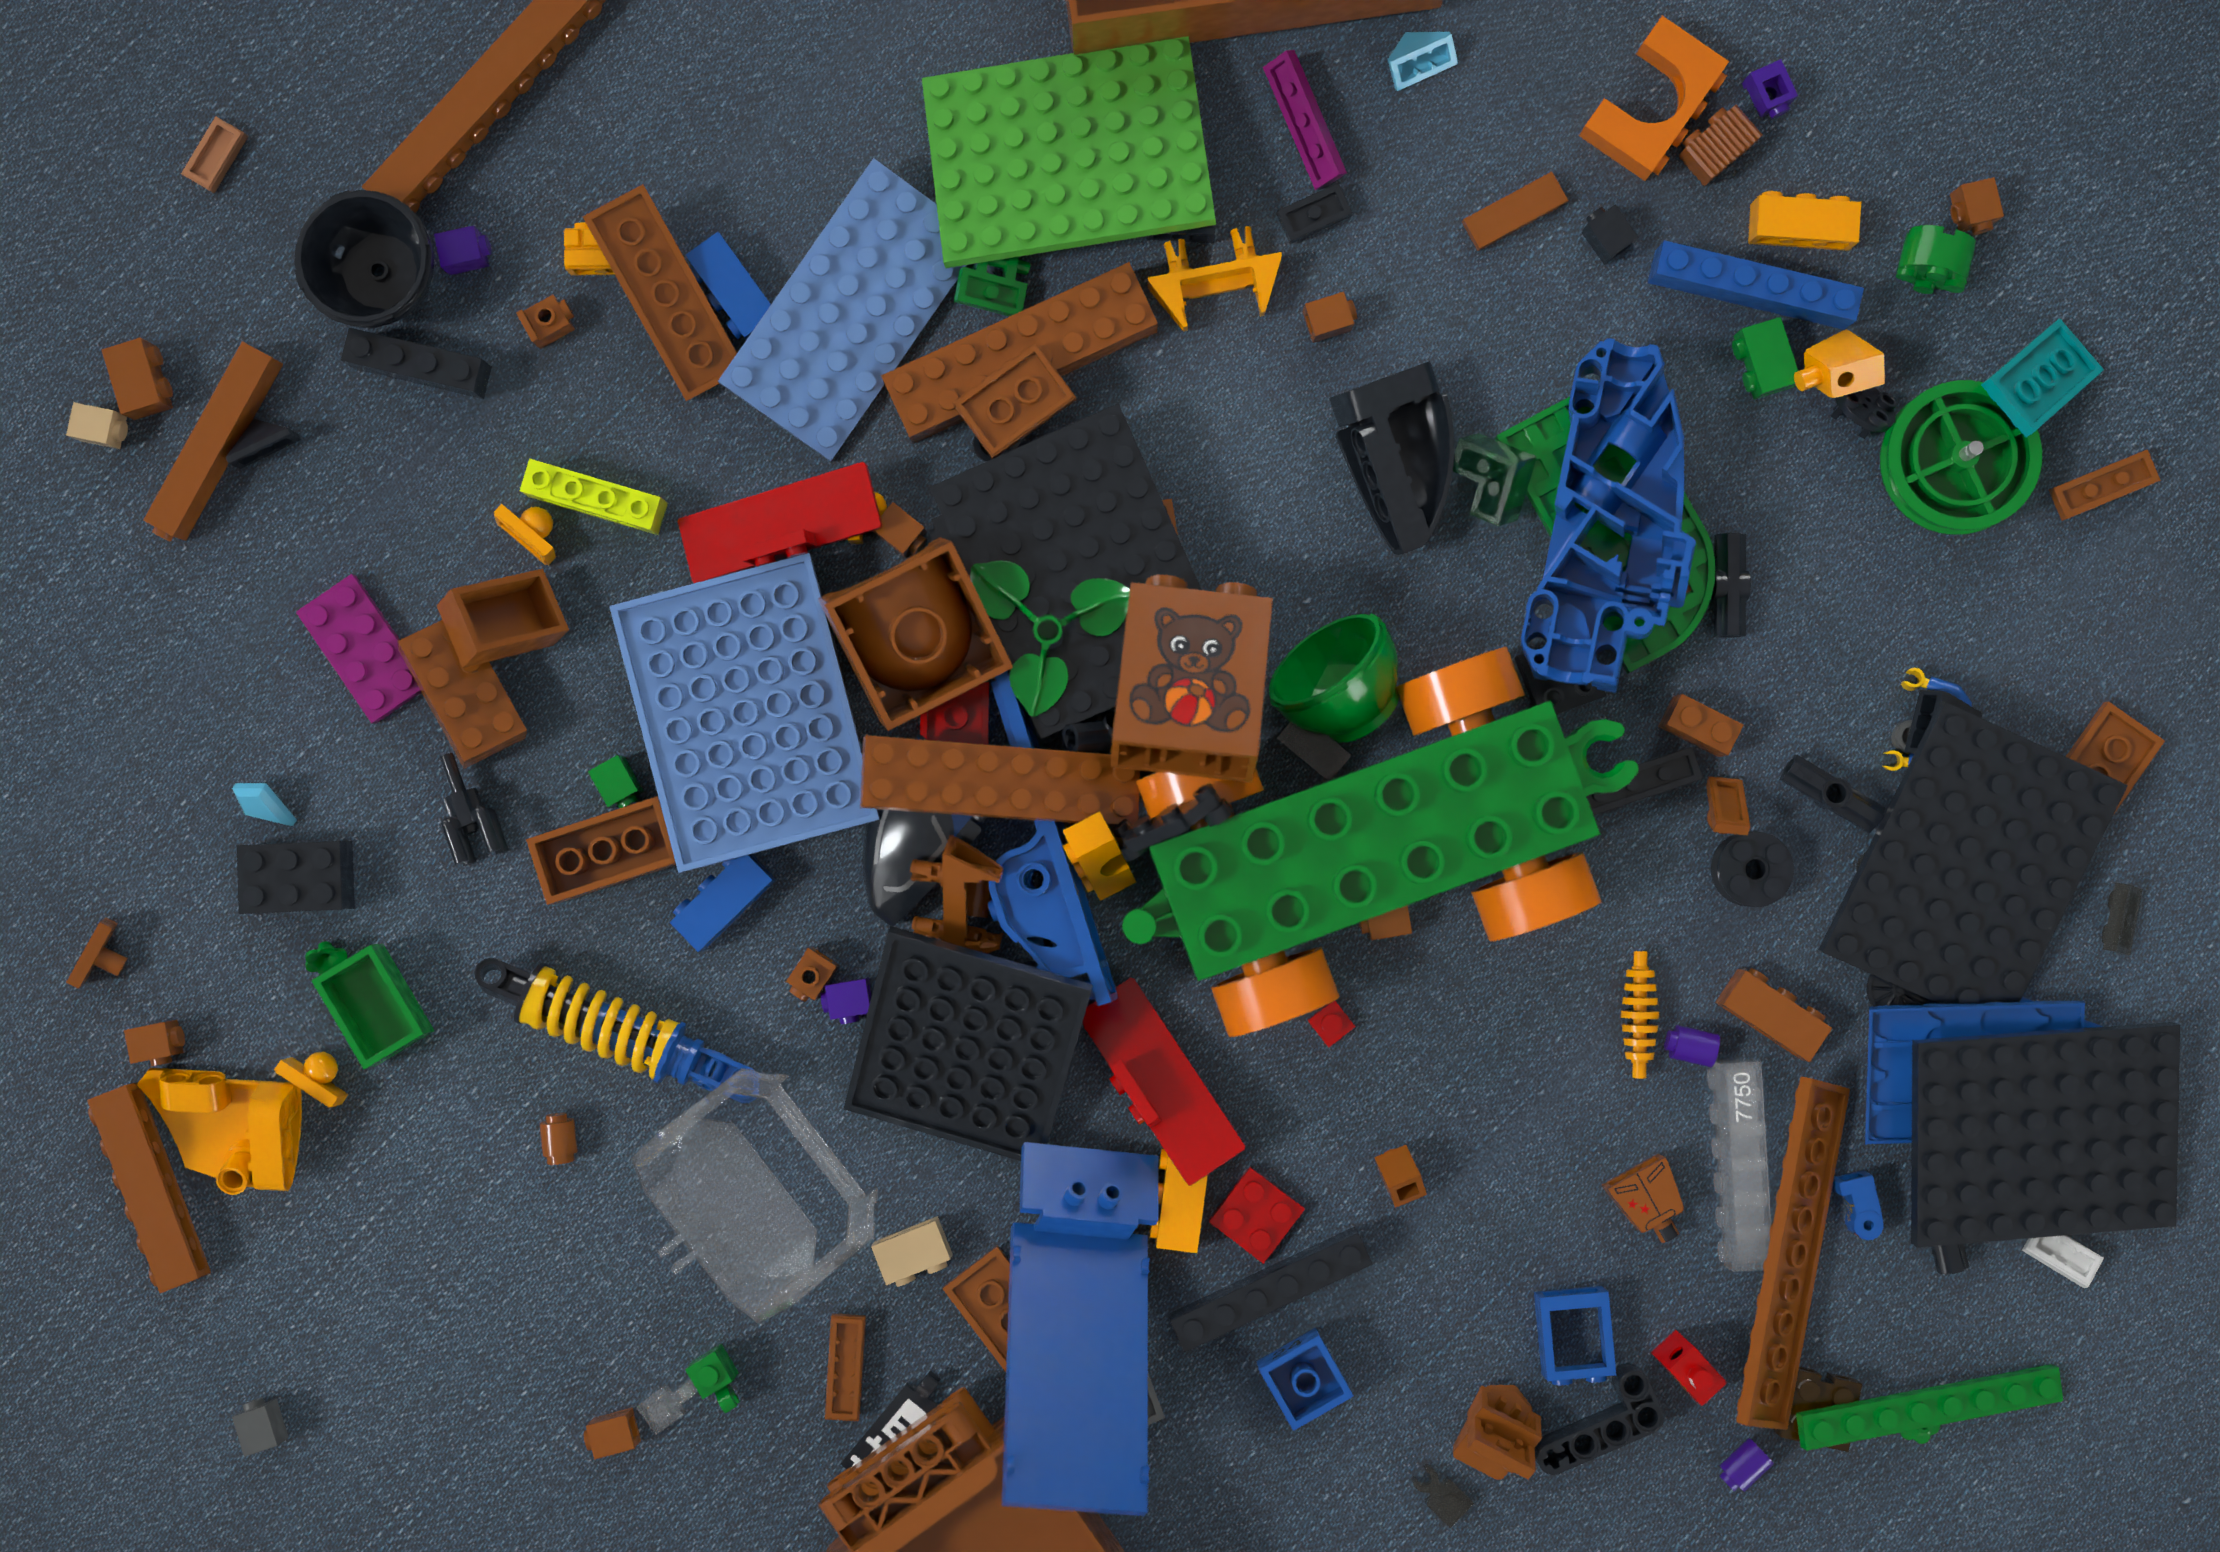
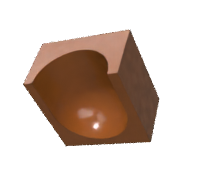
M942 537L928 543L926 548L909 559L870 579L837 592H829L817 598L878 720L888 731L1013 668L952 541Z

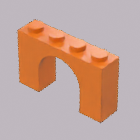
M1661 16L1636 55L1664 73L1674 84L1678 97L1675 115L1663 122L1645 123L1631 117L1604 98L1579 134L1581 138L1644 181L1652 172L1656 175L1661 172L1670 159L1665 153L1671 144L1677 148L1687 135L1689 130L1684 127L1690 117L1694 120L1698 119L1708 104L1703 100L1709 90L1716 93L1727 77L1722 71L1729 63L1727 59L1664 16Z

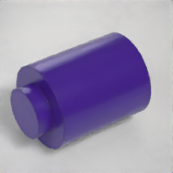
M1676 1025L1673 1031L1669 1030L1667 1032L1664 1049L1669 1051L1671 1059L1712 1068L1718 1056L1720 1037L1715 1033Z
M1748 1438L1719 1465L1723 1470L1719 1476L1734 1492L1738 1488L1745 1492L1774 1463Z

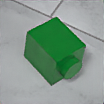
M616 755L588 771L608 808L619 807L620 809L635 804L639 801L636 796L644 792L625 756Z

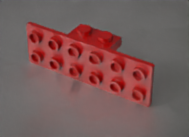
M864 462L678 519V526L693 583L773 563L785 557L792 558L807 554L808 550L881 529L883 526L868 465Z
M1129 978L1116 987L1118 999L1099 1006L1095 1001L1087 1006L1082 1025L1114 1073L1109 1078L1120 1096L1127 1093L1133 1102L1128 1109L1138 1124L1146 1122L1187 1185L1192 1186L1244 1151L1246 1147L1135 979Z

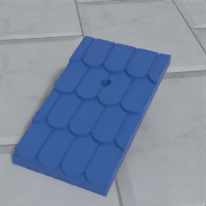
M2030 1001L1987 1002L1984 1004L1882 1005L1869 1007L1865 1144L1912 1142V1040L2084 1028L2085 1002Z

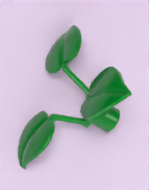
M1010 561L976 563L971 568L970 580L988 616L1004 620L1009 618L1013 614L1015 607H1017L1034 622V635L1042 643L1040 657L1032 653L1025 654L1013 663V668L1010 670L1011 688L1032 717L1050 709L1059 700L1067 686L1068 670L1065 662L1058 657L1047 658L1049 644H1053L1060 639L1062 627L1079 617L1080 625L1087 633L1095 636H1106L1116 631L1127 615L1130 589L1114 580L1093 578L1081 582L1071 593V602L1077 611L1058 620L1055 616L1049 614L1037 617L1020 602L1028 595L1030 584L1026 572L1019 565Z

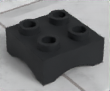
M1524 654L1514 658L1527 687L1533 707L1551 701L1555 714H1559L1606 696L1605 691L1597 690V687L1592 686L1591 682L1588 685H1576L1550 679L1547 681L1534 679Z

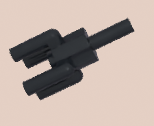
M448 753L441 756L440 759L453 793L443 798L450 817L444 818L441 826L455 865L463 863V866H468L477 862L468 835L478 831L481 832L488 853L495 852L498 855L509 851L495 810L482 806L476 788L466 790L454 754Z

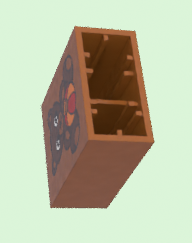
M1171 575L1151 576L1146 580V584L1131 583L1112 738L1111 767L1252 782L1258 758L1273 598L1258 597L1255 588L1247 584L1235 582L1221 584L1216 587L1215 592L1187 589L1188 585L1184 580Z

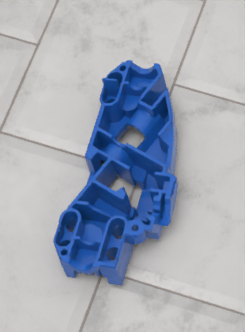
M1607 338L1604 341H1600L1578 363L1575 370L1569 400L1571 426L1554 504L1556 516L1543 580L1537 587V591L1527 601L1526 616L1521 635V647L1534 679L1546 681L1550 679L1576 685H1588L1591 682L1592 686L1597 687V690L1616 693L1627 638L1644 639L1652 633L1654 625L1665 626L1669 606L1676 608L1684 606L1696 541L1693 537L1681 531L1684 498V435L1674 390L1669 391L1665 380L1664 361L1657 345L1649 344V346L1630 347L1617 342L1615 339ZM1588 374H1595L1600 377V381L1585 379L1584 377ZM1581 407H1589L1592 409V411L1587 414H1580L1576 412ZM1609 444L1618 446L1636 460V463L1622 484L1605 478L1593 468ZM1575 503L1585 507L1589 512L1585 514L1575 506ZM1597 519L1601 524L1622 537L1625 536V532L1632 535L1625 572H1622V562H1618V555L1608 562H1604L1580 547V544ZM1542 604L1550 605L1554 609L1553 614L1547 619L1538 618L1534 614L1538 606ZM1616 616L1623 621V625L1619 630L1610 631L1604 627V621L1608 617ZM1641 619L1644 621V625L1638 627L1635 625V621ZM1534 638H1543L1547 642L1539 650H1533L1528 647L1529 642ZM1602 650H1611L1617 656L1616 660L1609 665L1601 664L1597 661L1596 657Z

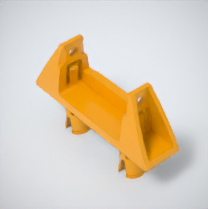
M1245 226V243H1242L1237 228L1230 231L1236 260L1193 269L1189 267L1185 240H1178V256L1174 252L1171 241H1168L1163 245L1170 272L1164 275L1148 277L1147 287L1183 332L1188 330L1184 308L1186 302L1183 299H1194L1245 289L1248 286H1254L1252 290L1255 292L1260 317H1262L1267 309L1282 252L1262 256L1256 255L1251 233L1252 228L1251 226Z

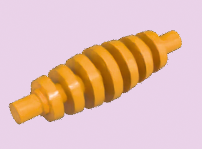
M1634 951L1632 969L1626 970V977H1633V983L1624 984V990L1633 991V996L1622 998V1004L1633 1005V1010H1621V1018L1633 1019V1024H1622V1031L1633 1032V1037L1623 1038L1624 1045L1633 1046V1051H1625V1058L1630 1059L1631 1063H1633L1632 1078L1638 1079L1646 1078L1648 1060H1654V1052H1647V1047L1656 1046V1039L1647 1038V1033H1657L1658 1025L1647 1024V1019H1659V1011L1647 1010V1005H1658V998L1647 997V991H1657L1656 984L1647 983V978L1655 977V971L1649 970V967H1647L1648 951Z

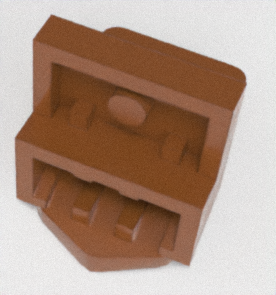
M1481 1385L1467 1412V1420L1453 1445V1456L1457 1460L1497 1480L1503 1479L1508 1472L1516 1473L1529 1480L1536 1471L1535 1446L1542 1439L1541 1416L1533 1412L1532 1406L1515 1385H1488L1486 1387Z

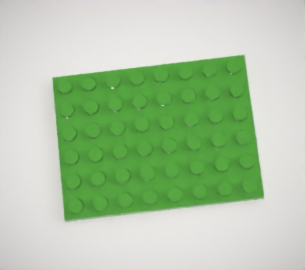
M1189 36L1078 55L1070 53L922 78L945 268L1216 225Z

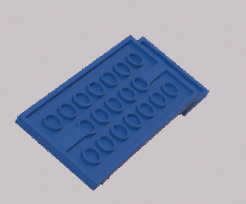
M1024 1142L1021 1148L1020 1213L1040 1215L1034 1224L1014 1222L1011 1226L1002 1506L1144 1516L1148 1512V1482L1150 1481L1148 1476L1150 1467L1148 1466V1274L1150 1272V1258H1148V1235L1132 1233L1138 1224L1155 1226L1158 1222V1156Z

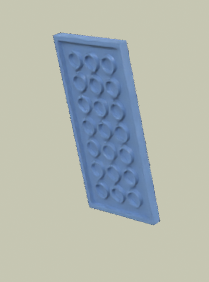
M873 158L724 371L718 383L831 462L885 383L881 375L897 367L958 279L960 269L967 266L945 268L937 204Z

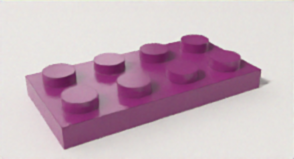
M350 574L296 611V614L372 724L378 723L422 693L398 650V641L400 639L356 575Z

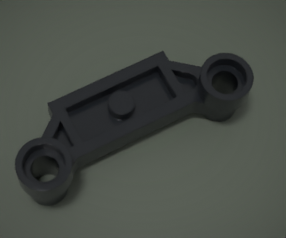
M1208 783L1193 793L1195 799L1182 806L1172 804L1161 811L1158 816L1153 818L1144 816L1133 825L1130 824L1128 819H1123L1119 824L1112 826L1110 831L1119 843V849L1124 859L1131 861L1145 853L1149 846L1187 831L1190 826L1200 819L1204 818L1209 827L1216 826L1229 818L1233 810L1226 799H1221L1212 784Z

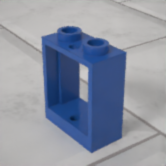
M1602 1286L1534 1292L1541 1374L1547 1381H1552L1553 1385L1562 1386L1572 1384V1379L1586 1378L1587 1382H1604L1607 1380V1376L1616 1375L1609 1292ZM1597 1307L1603 1363L1555 1367L1550 1311Z

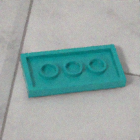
M2059 318L1982 383L1981 386L2009 417L2013 425L2025 437H2028L2104 369Z

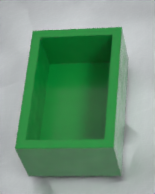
M383 943L369 945L311 980L364 1070L378 1066L435 1031Z

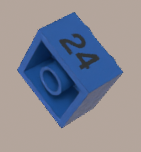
M1316 1327L1256 1361L1262 1377L1293 1431L1353 1397L1347 1381Z

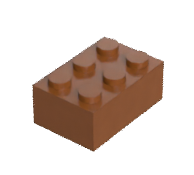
M543 569L453 588L437 604L438 611L462 668L554 646L569 631Z

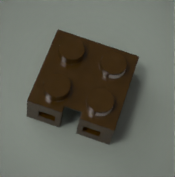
M1799 1366L1788 1430L1774 1429L1773 1431L1781 1438L1800 1442L1797 1412L1859 1401L1862 1383L1855 1378L1828 1372L1826 1378L1831 1380L1833 1384L1822 1382V1375L1817 1371ZM1851 1442L1827 1448L1849 1452Z

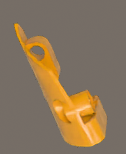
M150 1068L136 1084L150 1099L167 1125L178 1147L185 1168L216 1178V1183L220 1190L230 1195L240 1194L246 1187H254L257 1190H290L295 1175L301 1136L302 1094L300 1088L291 1082L226 1079L224 1073L217 1071Z

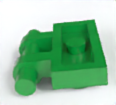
M1019 257L975 263L974 269L962 267L959 271L954 302L1009 317L1023 311L1028 284L1016 281L1015 278L1016 273L1028 274L1030 262L1019 260ZM987 266L1002 269V277L986 273Z

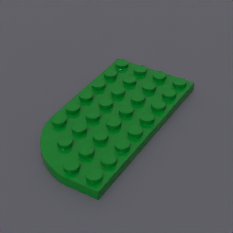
M1570 396L1495 437L1550 537L1552 536L1556 516L1554 504L1571 426L1569 419ZM1581 407L1576 412L1580 414H1587L1591 412L1592 409L1589 407ZM1609 444L1593 468L1605 478L1622 484L1636 463V460L1618 446ZM1685 492L1681 531L1690 535L1696 541L1688 582L1691 591L1686 593L1684 606L1681 608L1669 606L1665 626L1654 625L1652 633L1644 639L1627 638L1622 666L1627 674L1663 656L1683 643L1702 620L1712 596L1715 581V557L1712 542ZM1575 503V506L1585 514L1589 512L1585 507ZM1597 519L1580 544V547L1604 562H1608L1618 555V562H1622V572H1625L1632 535L1625 532V536L1622 537L1601 524ZM1611 616L1604 621L1603 625L1607 630L1616 631L1622 627L1623 621L1619 617ZM1638 619L1635 621V625L1641 627L1644 625V621Z

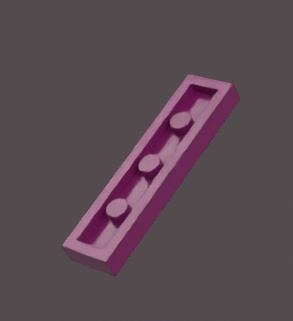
M1286 50L1266 64L1263 69L1314 189H1324L1347 174V171L1295 50Z

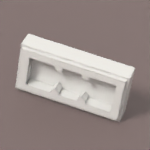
M2067 1235L2028 1238L2022 1249L2025 1253L2083 1288L2089 1287L2104 1259Z

